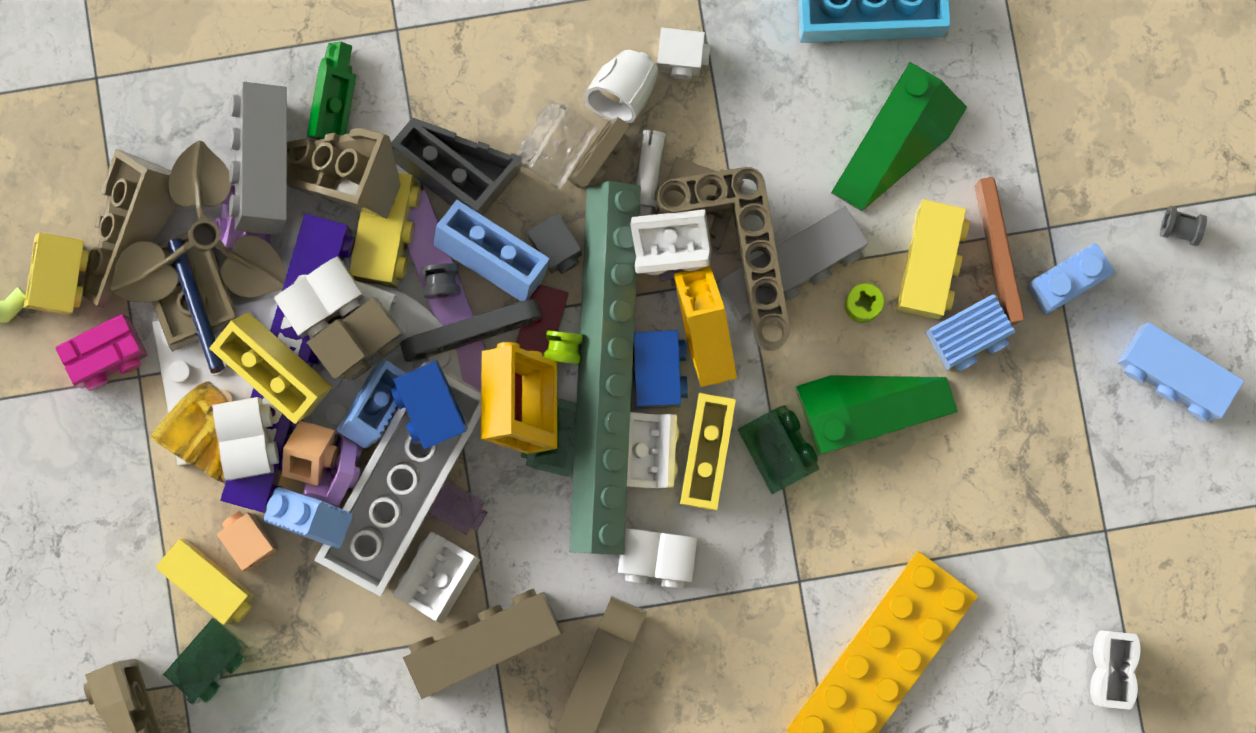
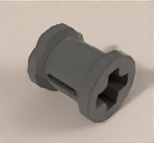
M1169 206L1161 223L1160 237L1168 238L1173 236L1189 241L1192 246H1198L1204 236L1207 216L1202 214L1197 217L1178 212L1177 207Z

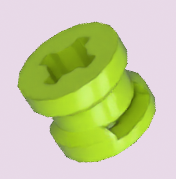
M859 284L853 287L847 295L844 304L845 311L856 322H870L883 309V294L873 284Z
M547 330L546 338L549 341V347L544 352V357L557 362L580 364L581 356L578 354V345L583 342V334Z

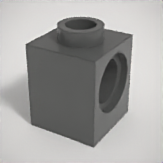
M559 213L527 231L528 238L535 249L550 258L547 268L551 274L557 270L563 274L579 264L577 258L582 256V250Z

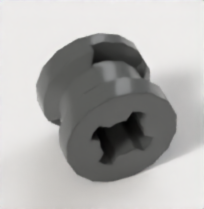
M442 263L421 268L422 276L426 279V287L423 290L424 298H447L461 294L460 286L456 284L455 276L458 273L457 264Z

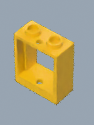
M710 265L697 271L674 273L686 340L700 386L720 384L724 381L737 379L725 307Z
M502 342L497 344L495 349L482 351L481 440L525 454L557 449V362L542 357L541 352L521 349L520 345L514 342ZM515 373L522 375V422L515 420Z

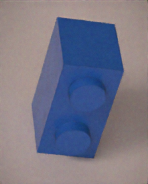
M678 330L634 332L636 408L681 407V398H688L687 376H680L679 362L686 361L685 339L678 340Z
M438 360L393 379L396 387L391 388V393L398 408H406L411 422L406 423V426L414 444L421 442L425 450L468 430Z

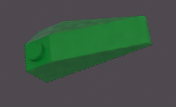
M909 62L831 194L863 211L950 137L967 106L942 80Z
M830 375L795 387L818 456L958 412L946 377Z

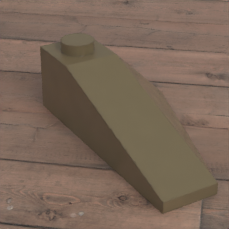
M357 128L350 130V134L337 135L331 133L326 134L324 139L311 141L305 138L287 142V187L364 213L388 219L401 185L391 140L388 135Z
M116 149L103 183L101 195L108 196L104 216H97L95 228L99 229L98 247L96 246L90 251L82 293L88 300L102 308L113 296L111 284L121 253L133 243L140 241L152 242L172 216L176 206L168 186L171 170L119 149Z
M137 659L118 661L85 674L87 683L84 684L86 698L90 705H95L96 711L112 733H160Z

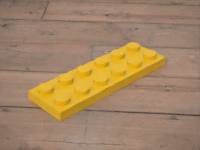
M916 551L785 730L789 733H878L978 595L922 553Z

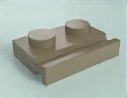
M619 117L608 121L567 180L578 188L580 186H587L590 182L595 185L607 170V166L603 163L610 153L618 154L629 137L625 135V132L630 125Z

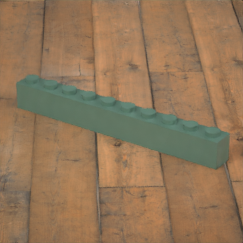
M606 181L587 187L580 334H583V342L579 344L581 360L580 364H578L570 553L624 555L637 279L634 266L636 252L630 222L632 217H638L640 214L641 186L614 181Z

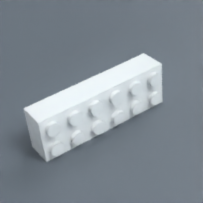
M426 361L422 364V366H425L430 362ZM444 370V375L468 430L424 450L421 442L414 444L406 426V423L411 422L406 408H398L342 509L350 512L353 517L342 546L337 549L323 544L314 560L380 597L388 586L481 417V390Z

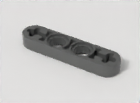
M536 299L525 300L408 337L400 342V348L406 362L417 361L531 325L543 317Z

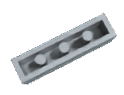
M242 82L238 94L232 95L230 102V116L236 117V128L232 127L229 143L230 149L235 150V161H231L229 182L235 183V195L232 194L229 201V216L235 217V231L279 235L287 220V87Z
M846 206L776 246L785 302L798 296L801 293L798 288L811 281L813 286L830 277L832 275L830 269L842 262L844 267H847L864 256L861 251L865 249L868 242ZM764 253L750 262L757 268H764L769 264V257ZM741 266L719 279L717 285L739 322L746 318L752 322L743 268ZM761 287L756 291L755 296L757 300L764 305H769L776 300L774 291L768 287Z

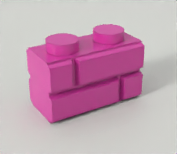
M120 314L56 346V351L65 366L72 384L81 389L86 387L88 391L95 390L108 383L107 376L117 371H120L121 374H126L141 366L140 360L148 356L132 321L124 314Z

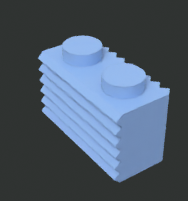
M1092 243L1082 251L1036 277L1028 283L1027 289L1042 313L1046 316L1113 275L1115 271L1099 245Z
M992 294L930 328L925 333L945 369L949 370L955 366L958 372L977 363L978 360L975 355L985 349H988L989 353L993 354L1008 346L1010 343L1007 337L1014 334L1015 330L997 301L996 296Z
M382 359L371 370L338 426L337 431L363 448H368L381 438V434L385 431L384 428L389 425L388 421L392 419V415L396 412L395 409L398 408L391 393V388L396 387L393 379L406 374V372L387 360Z
M278 487L274 490L272 497L268 501L264 522L338 549L342 546L353 517L350 512Z

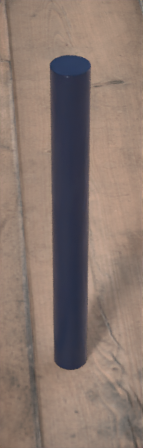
M180 238L172 239L168 242L171 254L183 246L182 239ZM185 252L174 261V265L209 370L213 374L219 373L225 369L223 360L209 349L215 342V337Z

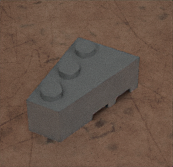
M412 118L391 142L395 162L399 167L413 175L416 180L450 206L456 200H459L482 216L521 169L522 156L511 153V155L490 148L489 144L467 140L457 136L455 132L416 118Z

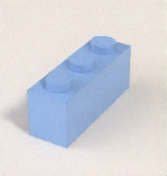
M459 200L454 202L436 226L433 246L519 301L529 300L545 278L550 258Z
M1150 322L1138 328L1118 361V364L1126 368L1124 373L1140 383H1144L1145 380L1157 387L1155 392L1159 396L1174 403L1176 400L1189 407L1187 412L1203 422H1207L1208 419L1211 421L1221 419L1244 382L1238 376Z

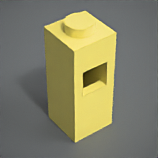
M178 539L155 567L223 625H229L233 620L238 624L252 608L248 602L254 595L187 539Z

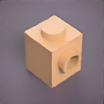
M299 421L283 447L282 476L318 486L327 468H333L337 459L339 447L334 446L335 430Z

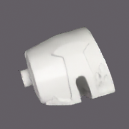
M623 50L609 63L603 65L585 92V106L610 121L619 117L627 124L634 122L649 101L658 78V67L650 56L644 52ZM600 90L608 91L619 97V103L607 98Z

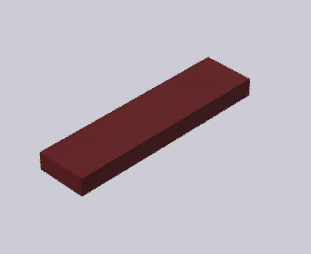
M541 284L537 287L529 300H537L543 318L538 322L520 328L516 343L520 345L521 349L541 352L542 357H544V352L549 347L546 332L547 330H559L569 292ZM515 373V420L522 422V375Z

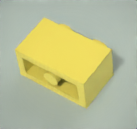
M40 232L35 236L23 308L69 315L73 313L74 307H80L83 287L77 286L79 271L85 272L88 262V250H83L84 240Z

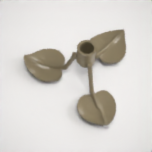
M203 141L193 143L176 160L168 181L170 195L177 205L181 207L196 205L199 220L191 226L188 232V242L167 258H165L162 248L155 243L140 241L131 244L121 253L117 261L111 284V292L122 299L132 302L146 303L161 300L168 296L178 283V274L169 264L191 248L200 252H207L214 247L229 257L222 265L221 275L226 287L234 294L251 298L282 290L287 274L280 256L271 244L258 236L243 235L236 240L232 252L219 240L220 230L213 221L206 219L203 205L208 207L217 206L230 193L229 170L224 162Z

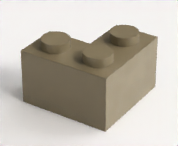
M372 297L346 318L335 320L306 343L334 380L346 378L349 381L350 379H357L369 370L371 366L368 364V361L378 353L384 358L401 345L398 338L404 335V332L379 299Z

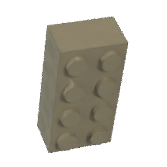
M530 589L513 597L512 600L515 605L505 610H502L501 605H496L477 614L480 621L471 626L468 625L467 621H462L443 630L445 638L437 642L431 636L408 646L411 654L404 656L403 660L421 699L562 634L563 631L545 592L536 594L534 589Z

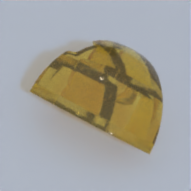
M205 381L192 389L176 404L158 425L150 438L185 462L195 465L208 476L222 483L226 482L221 464L212 405L227 403L229 400L212 382Z

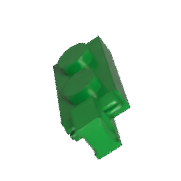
M340 41L328 43L325 57L321 59L318 68L307 137L318 140L324 139L326 134L345 135L347 132L356 75L352 74V66L349 65L352 45Z

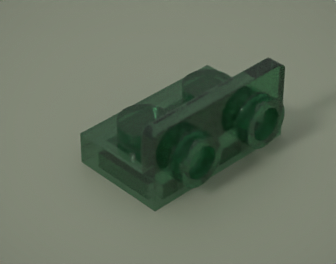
M557 398V449L531 454L521 453V457L527 459L526 467L570 478L574 462L576 403Z
M786 405L773 409L737 429L771 494L819 470L817 465L818 457L814 448L805 442L799 431L801 426L797 416L793 411L788 410Z
M212 618L163 675L188 696L187 701L190 704H198L201 700L207 703L221 688L217 683L226 672L230 675L233 674L245 661L246 657L242 653L248 646L216 618Z

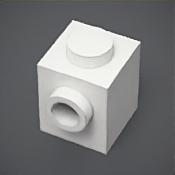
M661 27L657 60L658 72L671 73L672 78L680 80H690L692 76H700L701 65L708 66L711 44H704L705 32Z

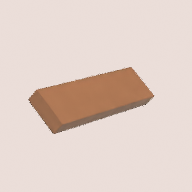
M993 177L983 178L975 185V191L999 303L1011 325H1016L1023 321L1025 317L996 181Z

